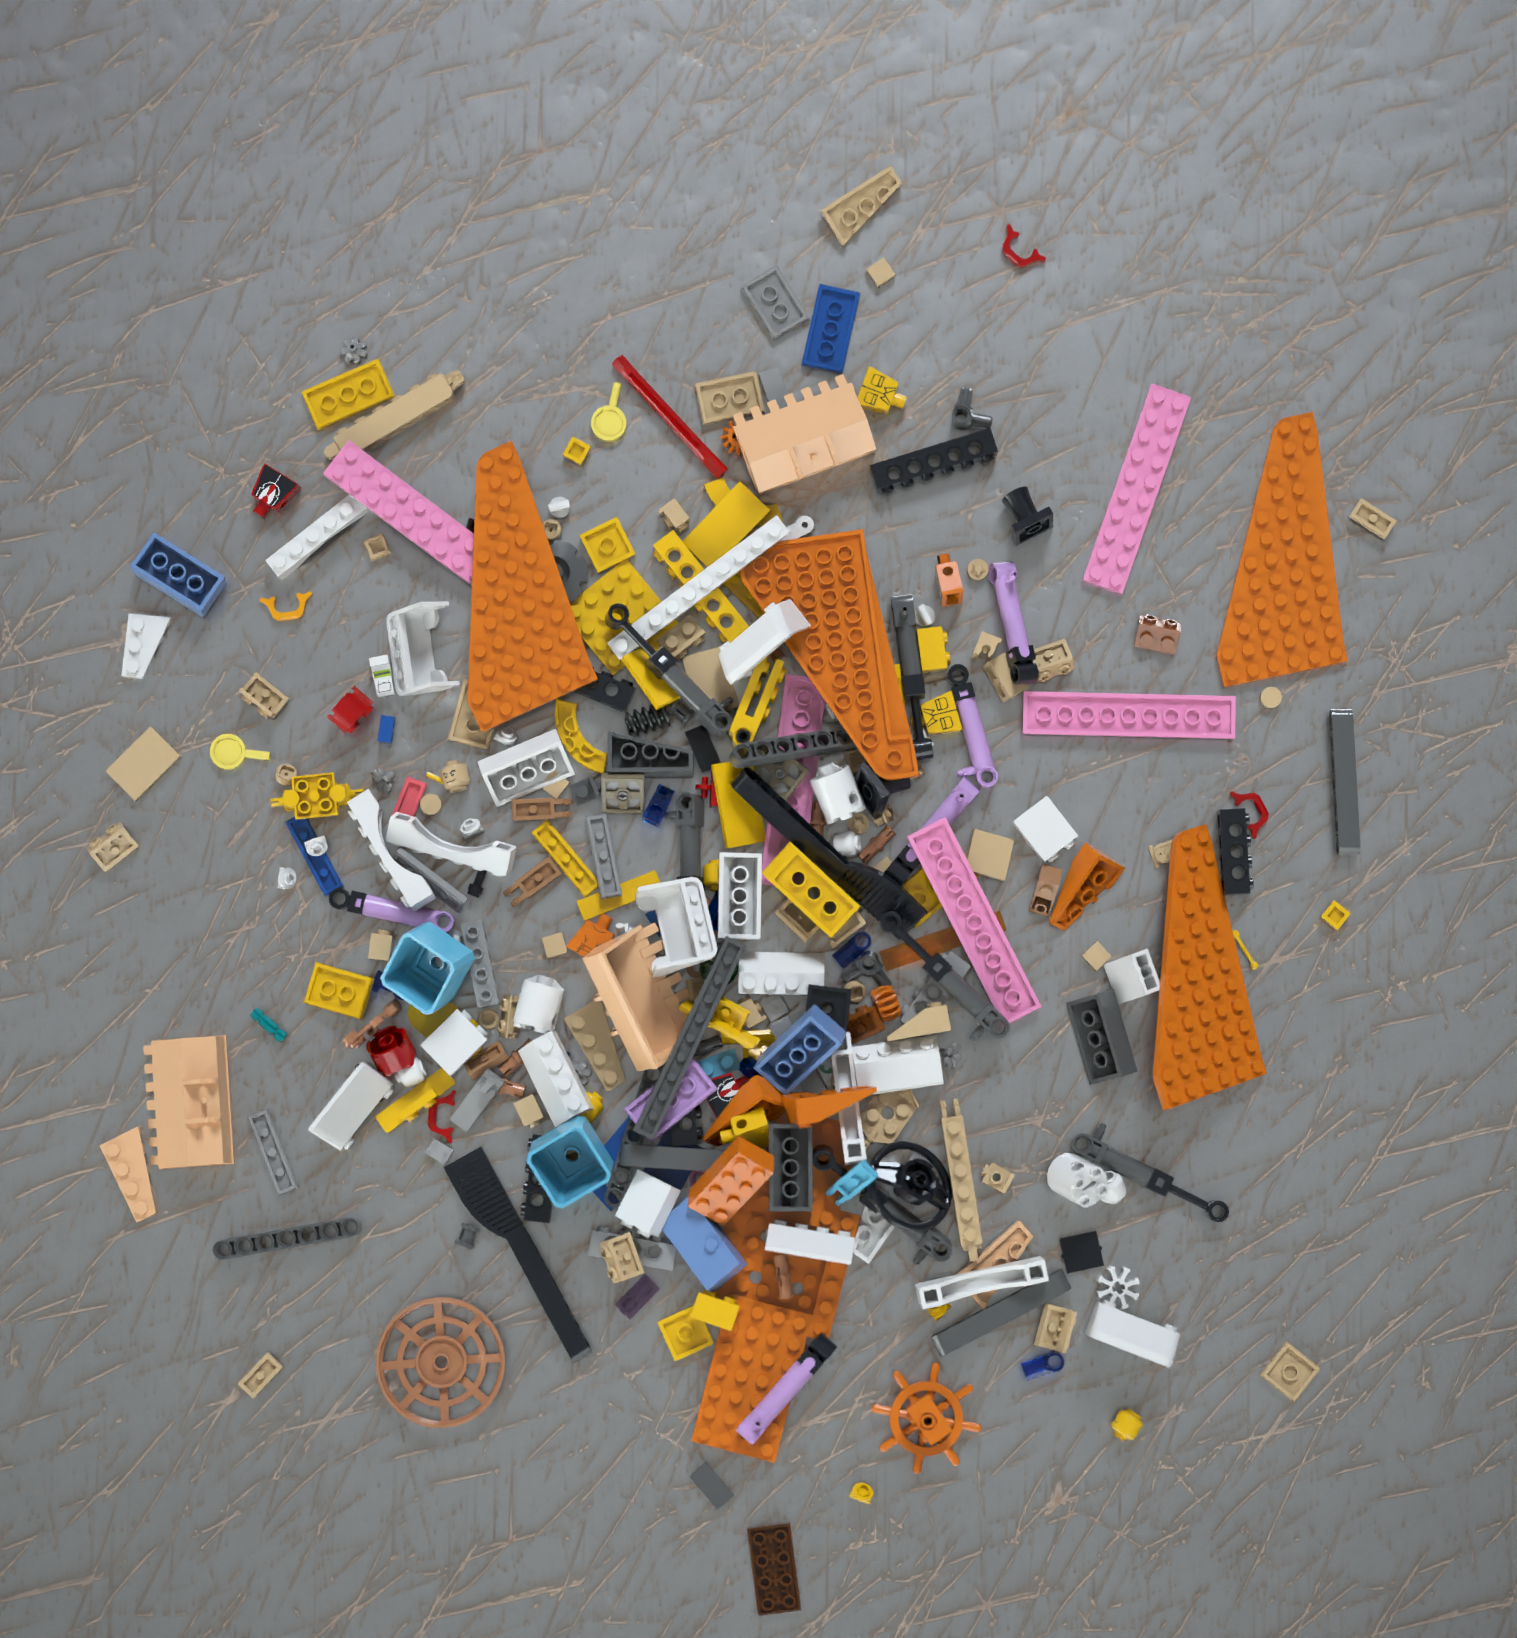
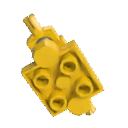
M334 772L291 777L292 789L284 790L283 797L270 798V802H275L270 804L271 807L284 806L287 812L294 811L296 820L339 815L338 809H340V806H347V802L359 795L356 793L361 794L364 792V789L351 790L347 783L338 784L335 782Z

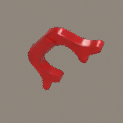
M1010 224L1006 226L1007 237L1002 245L1004 255L1018 267H1026L1033 262H1045L1046 257L1040 255L1037 249L1033 250L1029 258H1020L1010 247V242L1019 237V232L1013 231Z
M1231 791L1230 795L1235 799L1236 806H1239L1241 802L1247 799L1254 802L1260 814V820L1255 824H1249L1247 829L1251 830L1252 839H1256L1259 828L1269 817L1261 797L1256 793L1237 794Z
M452 1090L446 1097L435 1099L437 1102L428 1109L427 1124L429 1129L444 1136L448 1143H452L450 1134L453 1128L441 1129L437 1127V1107L442 1103L454 1106L455 1090Z

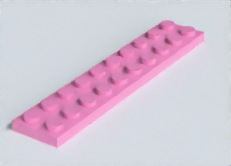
M1151 384L1082 581L1121 595L1123 594L1191 397Z
M348 440L324 471L323 475L472 586L474 534Z
M785 675L778 737L820 731L822 729L825 701L809 677ZM797 743L799 748L805 749L803 744ZM818 756L796 759L810 771L787 800L809 824L814 795L809 781L816 776ZM768 821L762 871L790 842ZM800 872L796 873L793 877L794 883L797 885L802 884L804 875ZM762 874L761 885L774 886Z
M1023 691L1022 734L1235 739L1236 696Z
M946 817L908 835L907 838L993 1007L1009 1023L1040 1008L1041 1005Z

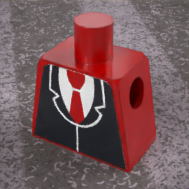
M264 463L251 493L259 501L253 512L264 518L270 508L277 513L281 512L300 491V485Z
M732 1073L711 1079L718 1089L706 1099L716 1119L739 1089L749 1081L747 1074L736 1080Z

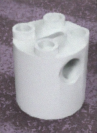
M834 762L819 767L815 778L809 781L827 824L838 821L839 817L841 821L853 816V811L858 813L866 809L849 765L839 767Z
M536 975L523 980L513 1018V1026L531 1030L534 1027L533 1031L543 1034L554 1031L565 990L555 979L542 975Z
M1073 1153L1059 1155L1052 1161L1048 1169L1047 1180L1051 1190L1084 1208L1096 1204L1108 1193L1107 1178L1103 1169Z

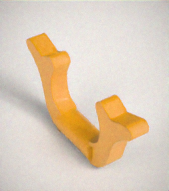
M311 591L305 594L297 593L299 607L295 611L280 613L276 611V598L274 596L269 599L260 598V602L269 608L275 620L281 622L301 618L305 612L306 602L313 594Z

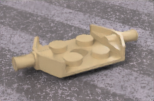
M911 1089L874 1094L860 1114L862 1130L865 1136V1151L873 1143H894L899 1133L919 1107ZM888 1107L892 1109L893 1116L891 1119H884L882 1117L881 1111L883 1108Z

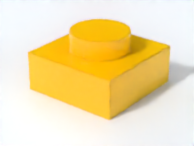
M572 436L562 455L582 466L591 446Z
M1333 900L1320 918L1335 930H1338L1351 913Z

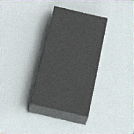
M707 1462L689 1476L717 1510L734 1496Z

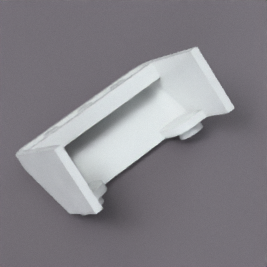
M791 599L778 604L771 603L764 609L766 613L731 643L728 641L719 648L720 653L718 657L725 678L731 685L751 677V670L793 634L811 626Z
M449 601L419 602L389 613L387 617V631L394 685L399 696L438 692L460 685L459 681H448L447 676L442 670H435L430 630L434 629L439 622L437 610L449 606Z
M1096 1300L1084 1331L1085 1334L1171 1368L1180 1337L1177 1327L1166 1323L1162 1327L1116 1309L1117 1304L1107 1300L1101 1303Z

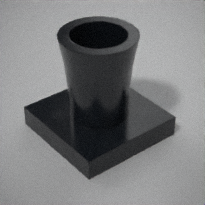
M1027 486L1011 491L1002 499V503L1017 522L1011 525L1012 540L1016 546L1053 528V512L1048 506L1038 512Z
M868 762L860 764L855 776L856 784L866 808L874 819L882 816L891 794L908 790L911 786L910 778L884 780L878 777Z
M809 984L806 1011L814 1004L822 1011L825 1005H829L832 1010L826 1014L847 1032L852 989Z

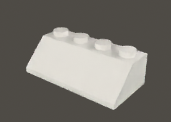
M556 729L477 761L496 807L575 774ZM555 771L558 773L557 776L545 780L551 772Z
M719 852L717 938L724 939L725 936H728L734 940L761 939L762 854Z
M743 952L739 959L738 995L807 996L809 984L824 986V953Z
M550 1031L534 1039L518 1051L555 1128L577 1115H582L594 1109L557 1032Z
M936 1035L852 1047L857 1086L870 1085L877 1087V1092L873 1094L944 1084Z
M774 1219V1223L769 1222L765 1250L851 1265L855 1240L854 1237H850L851 1232L838 1230V1234L829 1233L828 1228L823 1227L810 1230L808 1225L795 1223V1227L787 1226V1221Z

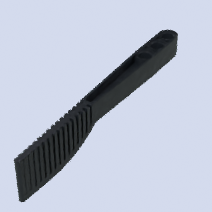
M743 768L730 782L732 788L827 876L834 882H837V885H841V888L845 889L846 893H849L856 902L858 901V904L862 905L868 913H871L877 921L880 922V918L886 912H896L901 917L902 928L908 932L928 913L905 888L887 874L871 866L846 860L751 768ZM891 916L886 917V927L894 928L896 926V919ZM896 933L893 934L898 940L901 939Z
M479 1147L445 1166L444 1169L470 1214L485 1228L508 1241L572 1362L575 1363L593 1353L483 1148Z

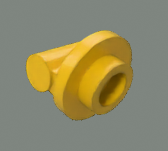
M947 1303L928 1308V1313L938 1322L952 1306Z
M856 1483L849 1497L870 1504L873 1490L868 1484Z

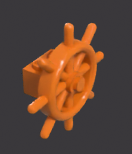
M937 1362L931 1366L929 1381H919L910 1385L900 1371H894L893 1378L902 1390L895 1397L892 1406L874 1404L871 1407L874 1413L890 1416V1426L894 1435L879 1446L880 1451L886 1452L899 1443L903 1448L915 1454L913 1472L915 1474L921 1472L924 1456L937 1455L942 1452L946 1454L954 1466H958L960 1459L951 1446L956 1442L962 1430L980 1432L982 1429L978 1423L963 1421V1411L959 1402L973 1391V1386L968 1384L956 1393H953L946 1386L937 1383L940 1365ZM927 1390V1393L919 1399L915 1395L916 1392ZM935 1392L946 1398L937 1406L934 1403ZM908 1398L911 1404L906 1407L907 1410L900 1409ZM952 1406L954 1419L943 1417L941 1413ZM899 1418L908 1419L911 1424L901 1430ZM920 1428L917 1444L906 1438Z

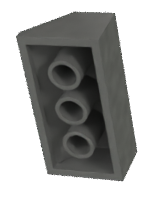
M1114 989L1066 1003L1090 1085L1138 1072Z
M769 1124V1153L774 1156V1173L769 1177V1211H813L812 1124L808 1128H799L796 1124Z

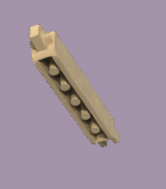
M459 370L446 375L435 373L426 379L427 382L422 385L416 384L412 386L407 394L395 396L387 406H379L372 411L373 414L370 416L358 418L354 422L355 425L350 428L344 427L337 431L336 436L333 437L335 442L324 448V456H326L327 460L333 461L348 440L364 452H367L453 401V391L465 382Z
M956 1098L952 1102L955 1116L947 1117L945 1100L940 1101L942 1114L940 1121L959 1243L962 1251H968L969 1262L978 1261L977 1249H982V1236L963 1115L960 1114L959 1101Z

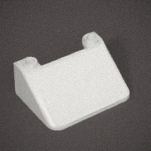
M688 877L637 888L635 900L638 908L646 912L656 911L665 956L656 958L652 963L651 971L653 977L667 975L712 959L716 955L717 945L704 888L698 878Z
M361 1062L308 1130L338 1150H348L355 1141L352 1135L382 1098L388 1099L393 1094L395 1089L392 1087L395 1083L387 1076H383L369 1062Z

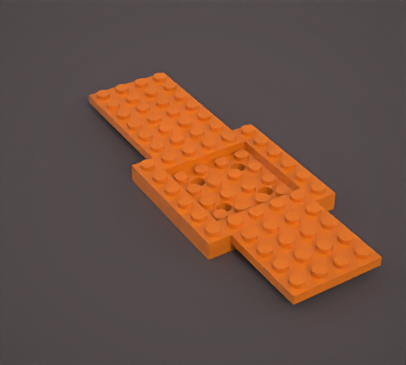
M787 1112L773 1121V1124H792ZM826 1118L820 1122L811 1123L812 1161L814 1149L818 1145L825 1144L833 1149L835 1162L849 1171L851 1165L845 1166L839 1121ZM820 1154L817 1158L820 1161H827L829 1156ZM812 1162L813 1211H769L768 1178L724 1225L723 1232L748 1265L715 1292V1297L724 1299V1296L736 1299V1304L740 1306L732 1331L720 1327L691 1441L775 1463L790 1402L769 1424L754 1444L751 1445L735 1430L803 1353L807 1336L816 1338L822 1332L829 1338L848 1264L787 1254L789 1273L792 1274V1278H790L791 1285L794 1282H800L803 1285V1291L800 1294L793 1293L791 1298L780 1299L778 1282L775 1280L776 1267L773 1256L786 1253L765 1250L766 1242L761 1240L760 1233L762 1230L768 1229L769 1222L774 1223V1219L787 1221V1226L795 1227V1223L808 1225L810 1230H816L817 1227L828 1228L829 1233L838 1234V1230L851 1232L850 1237L855 1238L860 1215L840 1210L841 1205L837 1206L835 1204L836 1199L842 1195L838 1190L829 1197L825 1194L841 1178L832 1169L820 1171L815 1168ZM758 1271L761 1273L762 1279L759 1283H752L750 1281L749 1275L751 1272Z

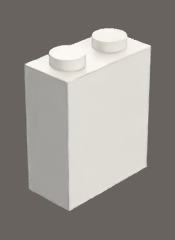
M1048 796L1044 797L1012 822L1042 863L1047 860L1051 863L1060 856L1058 851L1063 847L1068 850L1077 843L1074 840L1078 837L1077 833Z
M1148 949L1103 964L1111 987L1114 989L1118 1005L1160 990V982Z
M459 1009L454 1011L420 1045L450 1076H453L488 1041L485 1037L488 1033L480 1025L476 1027L471 1022L473 1018L465 1009L462 1012Z
M638 1169L615 1216L622 1219V1225L631 1229L633 1226L639 1228L637 1232L649 1238L650 1234L659 1237L681 1190Z

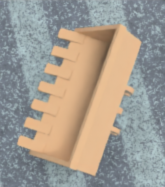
M843 374L835 377L838 388L830 390L827 381L818 383L821 392L819 395L813 396L810 387L801 389L803 401L796 402L794 395L790 393L784 396L787 407L779 409L776 400L767 402L770 410L768 414L762 415L759 406L750 408L752 420L745 421L742 412L733 415L736 423L733 429L757 496L876 452L868 420L857 398L852 382L847 383Z
M652 923L644 928L640 924L628 932L595 947L582 958L598 990L593 998L595 1002L603 1000L607 1009L605 1013L611 1017L615 1025L610 1033L612 1036L620 1035L637 1071L658 1069L666 1062L687 1018L684 1012L679 1010V1002L689 997L688 989L684 988L674 993L671 988L672 985L682 981L680 973L676 972L667 977L665 975L653 977L651 966L657 958L655 953L664 949L662 939L652 944L647 939V937L659 931L656 923Z
M227 1035L151 1041V1045L144 1046V1055H152V1063L144 1065L145 1074L153 1073V1082L145 1083L146 1092H154V1100L147 1101V1110H155L156 1116L155 1119H148V1128H156L157 1137H149V1147H157L158 1155L150 1156V1165H158L159 1169L234 1164Z

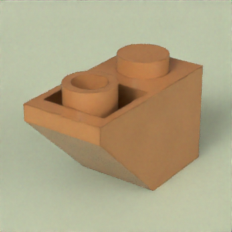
M1044 864L1041 865L1028 911L1049 917L1060 885L1062 869Z

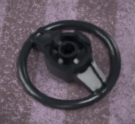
M897 1141L879 1149L869 1164L879 1174L875 1180L894 1186V1194L909 1204L919 1206L927 1201L940 1209L932 1219L923 1223L902 1221L891 1214L883 1205L877 1193L874 1180L867 1185L871 1201L879 1214L893 1226L909 1232L927 1231L937 1226L947 1215L953 1196L949 1175L941 1161L927 1148L909 1141ZM895 1150H910L922 1155L931 1164L919 1158L908 1161L905 1164L880 1161L887 1154ZM935 1167V1169L937 1170L941 1178L942 1185L939 1183V1177L936 1178L935 1172L932 1170V1168Z

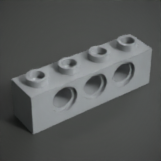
M477 920L461 924L464 944L473 951L475 957L470 967L477 1007L485 1008L499 1005L500 998L484 921Z
M951 951L948 954L943 953L941 955L962 978L971 967ZM927 975L924 979L927 982L923 989L917 988L912 995V998L915 1000L910 1006L907 1004L904 1006L900 1014L902 1018L899 1021L905 1024L917 1015L915 1012L917 1004L922 1003L926 1008H929V1003L941 1001L943 1005L950 994L938 982L936 983ZM935 986L939 989V996L937 998L929 997L927 993L929 987Z
M598 1226L597 1230L593 1229L588 1256L603 1258L600 1253V1242L628 1233L629 1231L619 1230L617 1234L610 1232L611 1228ZM641 1234L640 1237L631 1236L633 1242L639 1245L637 1254L642 1266L673 1271L677 1249L669 1239L661 1238V1241L652 1240L653 1236L651 1235L649 1238ZM651 1246L659 1247L660 1256L652 1258L648 1254V1249Z

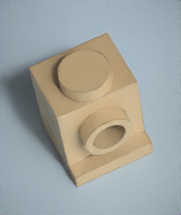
M675 498L658 510L660 517L665 515L663 520L670 529L673 527L676 532L681 533L688 528L689 525L687 523L690 522V518Z
M749 995L738 1000L741 1007L751 1011L745 1023L748 1029L767 1019L765 1015L761 1017L759 1014L763 1010L757 1000L753 1002Z
M992 1162L990 1165L985 1164L980 1173V1176L983 1177L981 1180L983 1183L1003 1194L1006 1193L1015 1176ZM994 1173L1000 1174L999 1181L993 1180L992 1176Z

